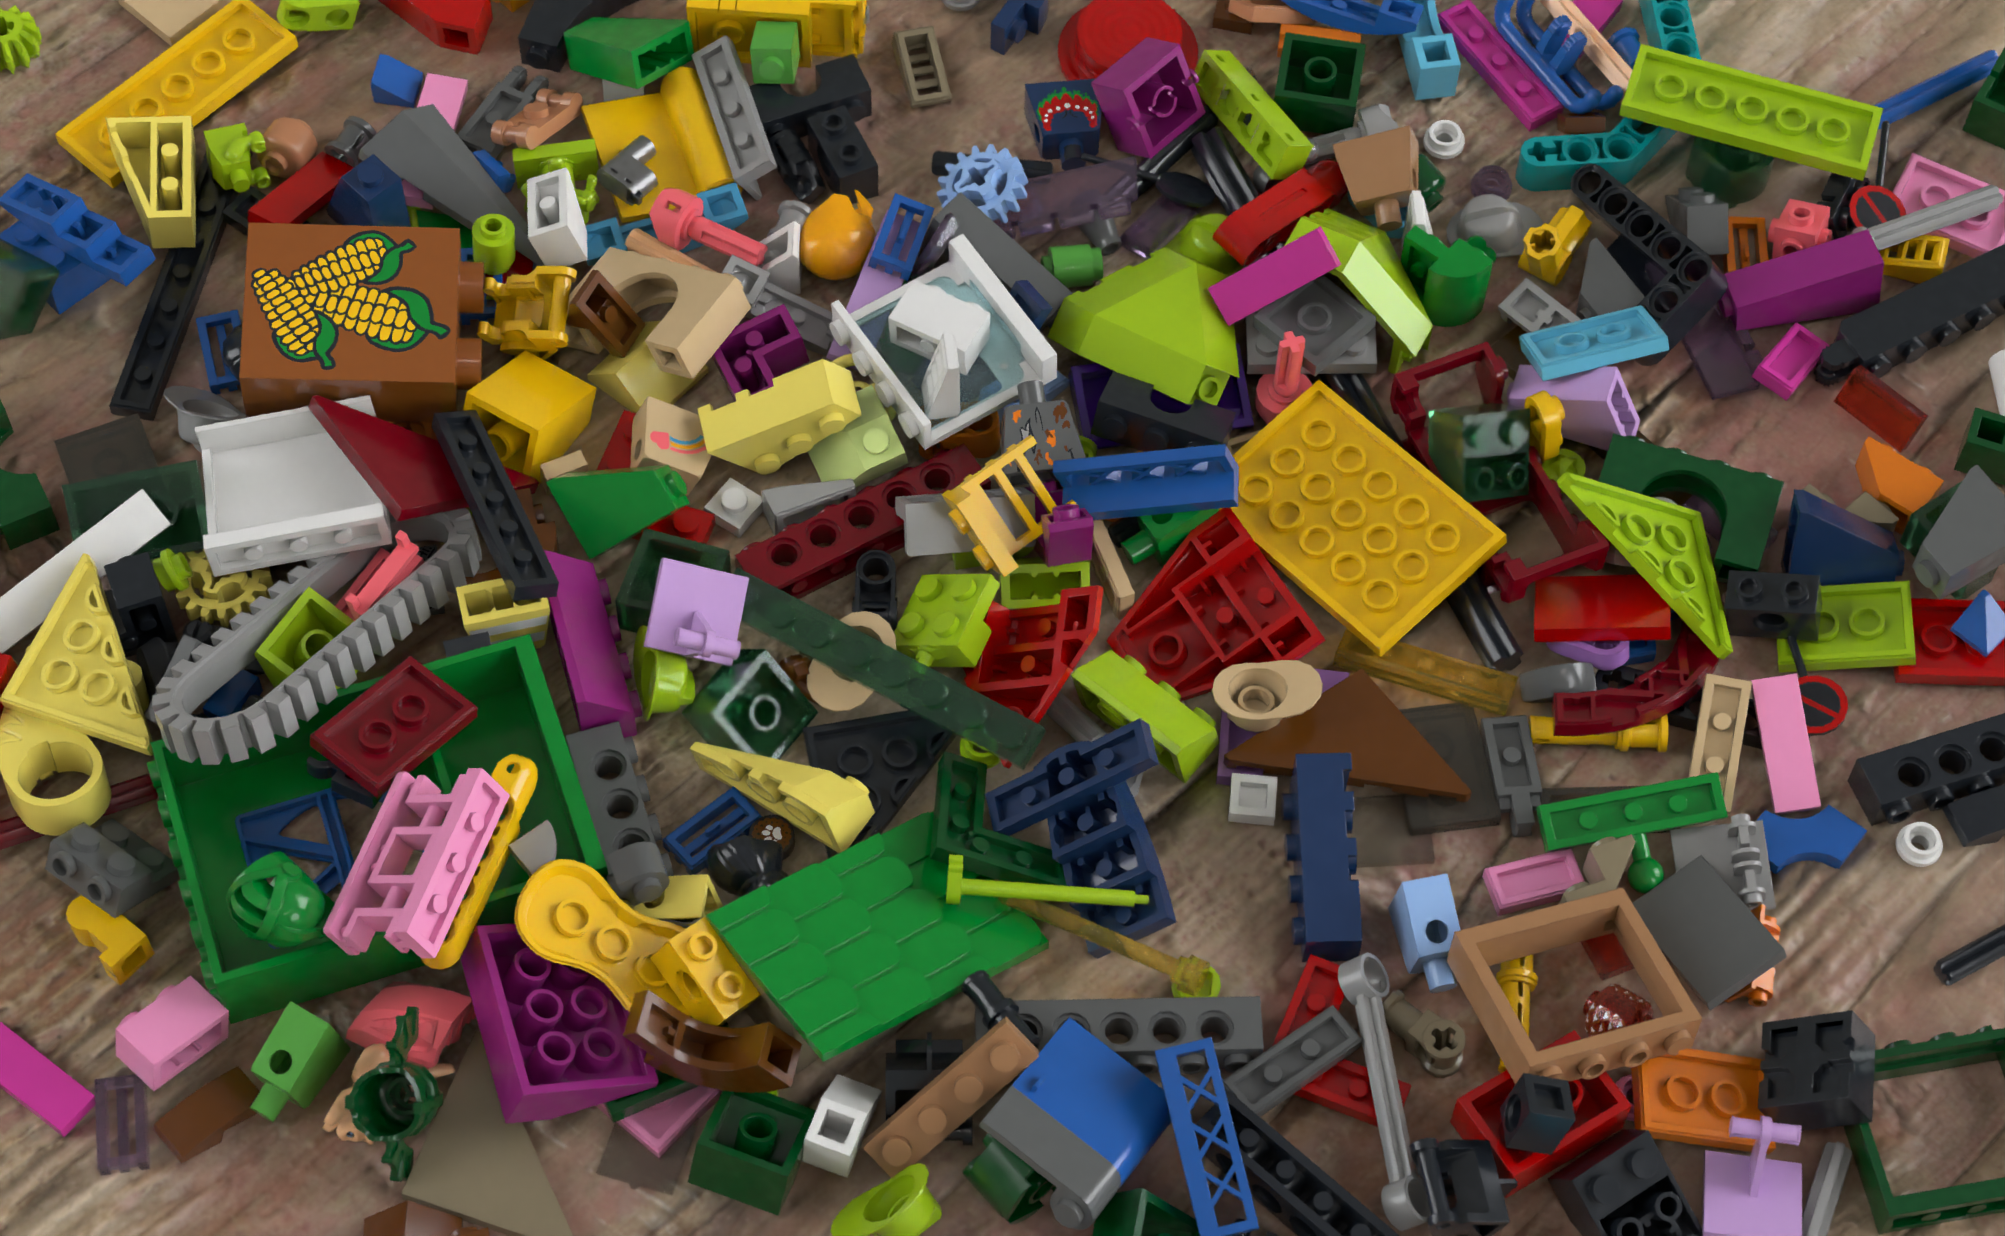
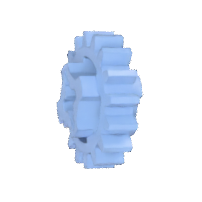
M989 144L985 152H980L977 145L972 146V155L968 157L959 152L957 154L958 164L947 163L945 165L949 176L938 178L942 189L937 192V196L942 204V208L961 192L992 221L999 218L1003 223H1007L1008 217L1006 213L1009 210L1019 212L1020 207L1016 200L1027 198L1028 195L1024 188V185L1028 184V179L1017 156L1012 158L1007 148H1003L997 153L993 144Z

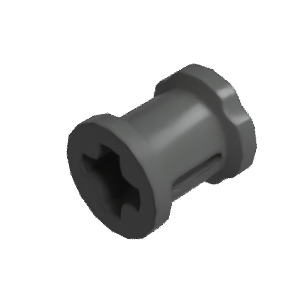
M349 116L344 121V129L337 139L329 141L324 149L327 154L352 167H356L359 164L358 155L360 149L377 133L365 120L356 116Z

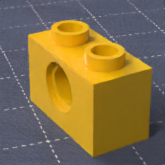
M703 917L668 940L650 958L692 1018L698 1021L721 1027L740 1014L761 995L706 917Z

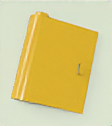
M678 67L669 72L662 79L659 93L581 106V113L591 139L595 138L597 157L601 167L640 135L650 139L656 148L655 156L644 165L656 175L658 184L642 198V203L639 206L637 204L629 205L611 193L622 223L650 218L649 213L656 198L666 188L681 189L696 196L697 193L736 182L696 69ZM737 183L738 189L741 194L743 188ZM669 204L668 209L673 211L676 207Z

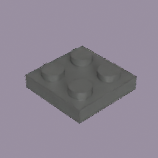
M1324 275L1268 304L1255 314L1253 318V327L1278 347L1279 341L1283 340L1284 333L1287 331H1293L1295 337L1303 335L1305 338V349L1302 366L1314 376L1319 374L1371 331L1376 323L1375 315Z

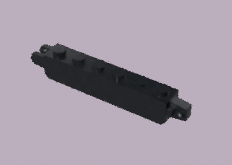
M2005 244L1842 320L1834 342L1829 347L1826 346L1820 354L1819 359H1821V362L1817 364L1814 371L1816 381L1829 387L1850 378L1854 385L1869 378L1872 380L1879 379L1887 374L1892 367L1903 362H1915L1926 351L1938 345L1946 347L1957 340L1960 335L1972 329L1975 331L1982 330L1995 318L2004 315Z

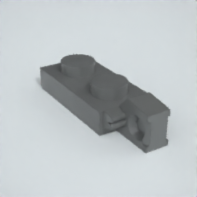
M1527 716L1482 718L1480 731L1494 801L1498 806L1499 814L1509 813L1513 837L1532 836L1531 829L1535 825L1533 811H1536V807L1541 805L1540 799L1543 791Z

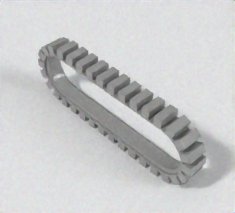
M466 508L398 522L389 512L392 544L306 560L308 568L296 566L287 574L289 583L279 580L268 589L271 599L259 596L249 605L252 615L241 611L230 620L232 630L221 627L210 636L213 646L202 643L191 652L194 663L182 659L171 668L174 678L163 677L156 686L158 694L152 695V707L167 749L171 754L177 752L179 759L190 763L200 756L202 765H219L226 753H229L231 762L234 763L249 759L248 748L254 747L262 754L277 746L274 734L289 738L299 729L297 718L308 722L319 712L316 702L325 705L329 704L338 696L336 686L345 689L357 680L355 670L365 673L376 663L374 654L385 656L394 648L392 638L401 641L413 632L411 622L421 625L431 616L429 607L440 609L449 601L447 591L457 594L456 587L467 585L465 577L475 576L480 568L478 561L482 560V553L474 520L471 518L470 512ZM399 530L407 533L411 542L431 540L445 543L439 551L261 700L245 710L224 717L205 719L191 715L201 703L256 659L254 656L256 650L308 587H311L327 600L365 569L381 547L387 551L395 548L398 545L395 535Z

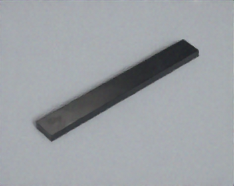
M250 148V155L252 158L253 151ZM206 152L196 176V247L169 248L109 405L111 413L114 415L154 421L227 225L222 211L237 198L239 193L234 189L225 190L213 178Z

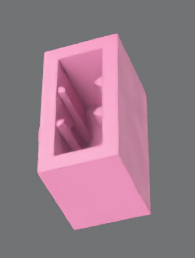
M190 975L178 985L166 987L154 1002L140 1012L135 1011L128 1014L115 1029L116 1056L155 1091L228 1038L229 1010L224 1008L215 997Z

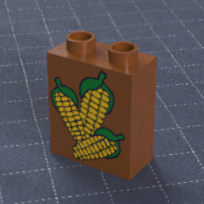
M248 223L239 374L246 418L309 406L312 396L315 395L332 401L370 395L377 418L384 421L432 422L434 413L458 411V390H470L482 381V338H460L461 313H484L483 288L485 281L484 262L461 260L460 228Z

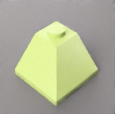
M872 385L856 392L861 416L848 423L842 431L831 434L816 443L808 451L821 482L853 479L855 487H858L908 464L906 452Z

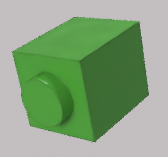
M756 21L750 46L753 83L794 84L800 60L797 22Z

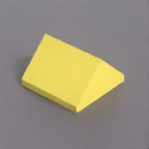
M660 321L645 322V327L624 358L609 354L587 374L590 382L633 413H637L648 396L674 405L708 373L706 364L693 379L660 370L645 342V339Z

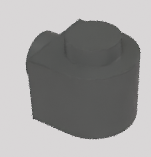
M637 842L607 855L613 872L606 876L607 882L621 900L627 898L632 906L656 900L668 887L669 877L660 850L656 844Z

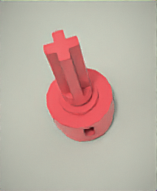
M666 188L656 198L649 215L660 242L676 250H682L693 239L730 257L734 255L755 266H758V264L762 265L764 262V254L768 249L767 246L702 217L704 206L703 201L699 197L681 189ZM669 204L676 207L673 211L668 209Z
M1293 331L1285 332L1283 340L1279 341L1275 374H1264L1259 379L1256 387V410L1266 424L1270 423L1312 386L1308 377L1301 374L1305 338L1303 335L1295 337Z

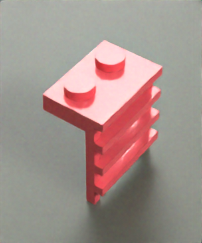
M399 530L395 535L398 545L392 553L381 547L335 605L352 620L358 619L424 563L423 558L417 555L419 551L418 546L413 544L408 534L402 530Z

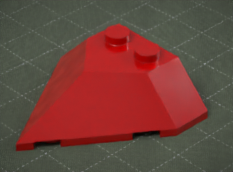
M1094 585L1061 589L1060 604L1010 610L992 601L983 620L992 630V633L976 667H963L966 674L964 681L988 733L995 734V740L1000 748L998 755L1005 768L1009 769L1098 633L1103 587Z

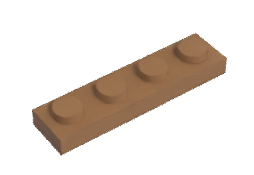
M1005 1016L864 1139L862 1148L892 1178L906 1167L920 1161L1039 1057L1038 1049Z

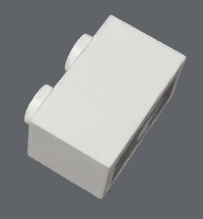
M914 279L888 317L890 342L930 360L935 353L943 332L955 334L959 373L967 375L991 337L990 313L985 311L980 305L971 301L964 302L948 295L938 286L926 285Z

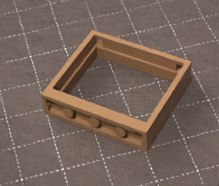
M1624 888L1454 932L1446 961L1515 1084L1523 1073L1567 1080L1568 1082L1580 1078L1589 1080L1600 1076L1605 1071L1626 1066L1632 1068L1639 1066L1651 1058L1666 1054L1678 1055L1680 1050L1693 1046L1702 1017ZM1614 933L1663 1014V1017L1536 1051L1489 966Z

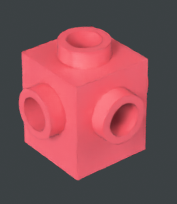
M1789 199L1779 219L1773 218L1769 227L1767 240L1773 243L1772 259L1831 241L1832 230L1828 229L1830 207Z

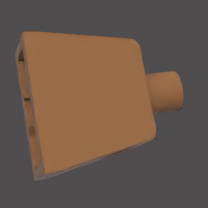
M1410 125L1332 144L1351 199L1361 216L1375 214L1377 228L1385 232L1399 229L1402 226L1400 208L1408 206L1410 194H1412V191L1418 190L1419 146Z

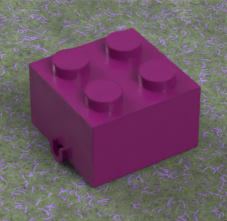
M1146 37L1091 82L1118 151L1151 159L1206 113L1195 85L1199 81V77L1195 71L1189 69L1180 44Z

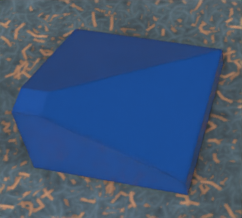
M1983 589L1954 623L1950 631L1986 658L2005 639V614L1992 595Z

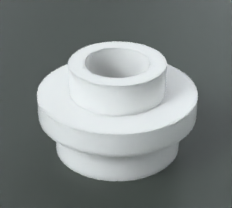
M1439 120L1433 123L1426 130L1423 139L1426 151L1439 159H1451L1458 156L1462 152L1465 143L1461 128L1450 120Z
M1915 822L1906 825L1900 830L1895 842L1899 856L1908 864L1916 867H1926L1934 864L1939 859L1943 850V842L1938 830L1925 822ZM1911 843H1919L1925 850H1919Z

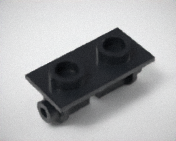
M1831 173L1821 194L1822 201H1818L1817 204L1830 207L1828 229L1832 230L1834 240L1845 237L1847 232L1853 230L1854 227L1848 218L1847 206L1851 196L1859 188L1870 185L1869 178L1864 176L1863 181Z

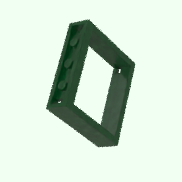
M1988 1025L1976 1030L1973 1034L1957 1036L1954 1032L1938 1034L1926 1042L1914 1044L1909 1040L1892 1042L1885 1046L1884 1049L1875 1050L1874 1081L1996 1060L1999 1061L2005 1078V1028L1993 1030L1992 1026ZM1869 1123L1843 1126L1879 1234L2005 1212V1177L1893 1197Z

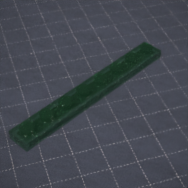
M736 568L733 574L749 578L741 617L743 624L1024 771L1046 732L1043 726L759 578Z

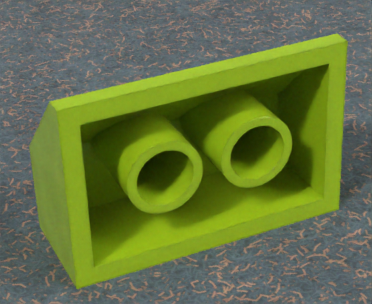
M1110 650L1077 668L1071 677L1081 704L1114 730L1139 718L1148 723L1159 764L1182 782L1186 783L1219 744L1217 731L1214 728L1216 726L1215 720L1201 708L1195 707L1191 710L1181 703V695L1168 683L1161 680L1156 684L1145 676L1146 669L1130 655H1125L1124 658H1121Z

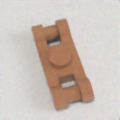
M541 88L536 95L535 101L525 105L518 114L508 121L496 120L491 128L492 142L503 146L516 143L519 148L535 149L581 114V106H583L581 94L567 91L561 95L554 89Z

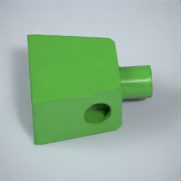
M290 1001L252 1064L251 1072L264 1085L249 1108L271 1122L275 1121L288 1100L303 1109L307 1108L348 1055L351 1048L329 1023Z

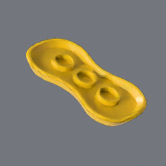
M557 859L542 865L533 873L518 897L514 917L519 935L533 952L551 962L579 968L592 974L613 992L628 1012H630L634 994L650 990L689 1017L691 1016L650 959L668 940L686 928L671 922L647 917L632 909L621 900L608 882L596 870L584 863L569 859Z

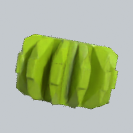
M16 5L7 11L0 7V72L8 68L13 75L16 67L21 65L29 68L30 59L40 57L39 46L42 44V35L39 27L35 24L34 18L29 12L21 13Z

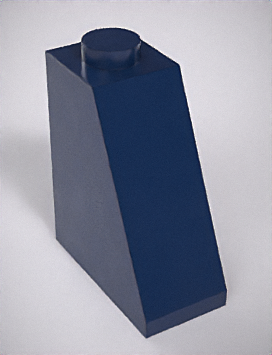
M374 154L340 177L326 210L327 215L338 225L411 227L401 178Z
M1794 489L1780 563L1783 573L1820 575L1821 586L1895 581L1896 576H1902L1905 564L1904 551L1898 550L1893 532L1805 490Z

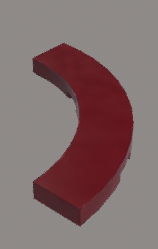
M1681 619V632L1669 657L1664 662L1658 663L1646 673L1635 678L1634 684L1622 689L1610 687L1589 692L1554 693L1552 701L1553 736H1587L1611 733L1643 725L1660 718L1692 698L1703 687L1706 674H1713L1720 659Z

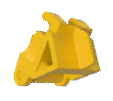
M536 266L527 275L513 274L508 276L506 284L497 282L495 278L486 277L483 291L496 301L494 326L490 325L489 322L480 321L477 335L492 345H501L500 351L503 353L518 356L527 350L546 360L557 352L558 348L568 345L569 336L565 333L571 283L576 281L577 271L567 266Z

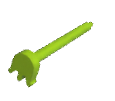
M949 854L946 904L960 905L961 894L1134 907L1135 904H1149V895L1135 894V891L962 878L963 855Z

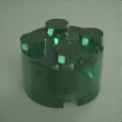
M1695 136L1685 174L1694 187H1703L1704 192L1715 193L1716 198L1728 203V209H1732L1740 203L1753 200L1764 191L1776 157Z

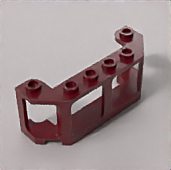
M1484 342L1394 374L1390 403L1393 414H1399L1405 425V432L1408 438L1401 442L1407 452L1466 501V497L1437 447L1482 430L1491 431L1521 482L1471 500L1468 503L1485 516L1524 501H1531L1537 506L1564 554L1526 568L1520 557L1512 560L1506 551L1500 554L1496 552L1476 570L1489 594L1501 591V601L1509 604L1524 598L1529 584L1576 565H1582L1594 571L1603 569L1610 548V541L1589 519L1580 522L1574 513L1570 514L1562 501V493L1557 482L1553 479L1550 480L1542 468V461L1538 450L1534 446H1529L1522 434V427L1515 413L1508 411L1501 399L1505 380L1508 379L1506 363L1500 355H1495L1488 342ZM1476 361L1475 372L1483 405L1475 410L1424 427L1427 414L1419 399L1418 391L1420 385L1418 381Z

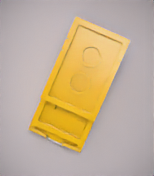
M687 0L686 4L687 21L690 23L694 53L726 35L734 42L740 62L751 64L750 46L756 21L797 22L800 47L798 67L811 68L813 55L844 57L854 54L855 58H857L858 54H863L866 24L869 23L867 0Z

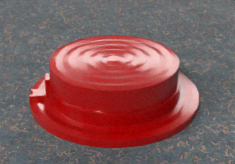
M1093 0L1089 5L1076 12L1064 26L1058 41V61L1067 81L1096 79L1146 37L1180 44L1189 69L1195 71L1198 63V44L1189 24L1176 12V9H1172L1163 0Z

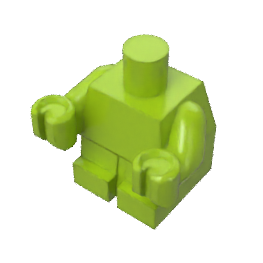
M245 123L203 131L207 161L212 176L225 190L234 189L237 192H245L250 188V185H256L261 189L270 186V177L266 168L261 166L251 170L250 148L254 153H262L266 150L265 140L261 132L254 131L248 135Z

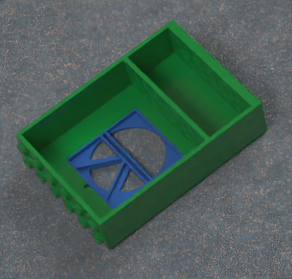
M523 635L422 664L478 707L477 718L409 774L415 780L418 775H425L441 790L440 794H451L459 775L466 774L468 768H483L492 776L497 763L510 754L530 758L538 769V779L535 790L519 821L520 832L517 839L548 819L555 832L557 842L555 860L569 859L584 863L596 870L607 881L606 876L609 875L607 864L531 635ZM384 676L352 684L346 689H336L338 696L329 704L325 705L316 702L319 712L308 722L297 718L299 729L289 738L274 734L277 746L262 754L254 747L248 748L249 759L232 763L229 753H226L219 765H202L200 756L190 763L179 759L177 752L171 754L165 746L163 739L151 742L155 760L147 762L154 789L157 790L159 797L157 804L163 825L167 828L169 835L168 846L174 866L179 873L180 881L178 883L182 898L191 918V921H189L191 933L202 959L200 967L207 990H210V994L224 1008L229 1010L230 1024L286 1008L290 1001L300 1004L425 966L422 959L413 950L410 949L408 953H401L384 938L386 932H375L367 951L360 952L359 955H348L327 935L322 939L315 938L306 941L296 947H274L264 940L257 941L249 938L232 919L226 901L228 889L240 873L259 858L278 851H282L288 856L331 863L313 881L326 895L339 883H341L343 888L354 865V860L336 800L349 798L331 790L332 778L317 779L307 772V759L309 757H313L318 761L328 760L310 746V735ZM514 764L507 767L509 773H511ZM388 791L383 794L378 802H384ZM317 806L320 810L329 845L283 837L280 833L296 817ZM501 815L498 821L504 819L506 816ZM511 854L501 871L476 926L515 923L514 917L517 900L530 877ZM482 855L481 860L486 858V855Z

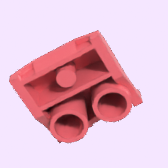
M406 981L392 982L384 987L359 1013L348 1028L346 1039L364 1048L372 1044L382 1043L386 1045V1042L391 1041L395 1035L397 1028L396 1016H404L408 1006L419 1007L418 1038L411 1047L407 1060L429 1069L437 1065L442 1049L446 1045L449 1046L461 1038L463 1026L466 1023L469 1024L471 1019L474 1020L476 1014L470 996L434 986Z

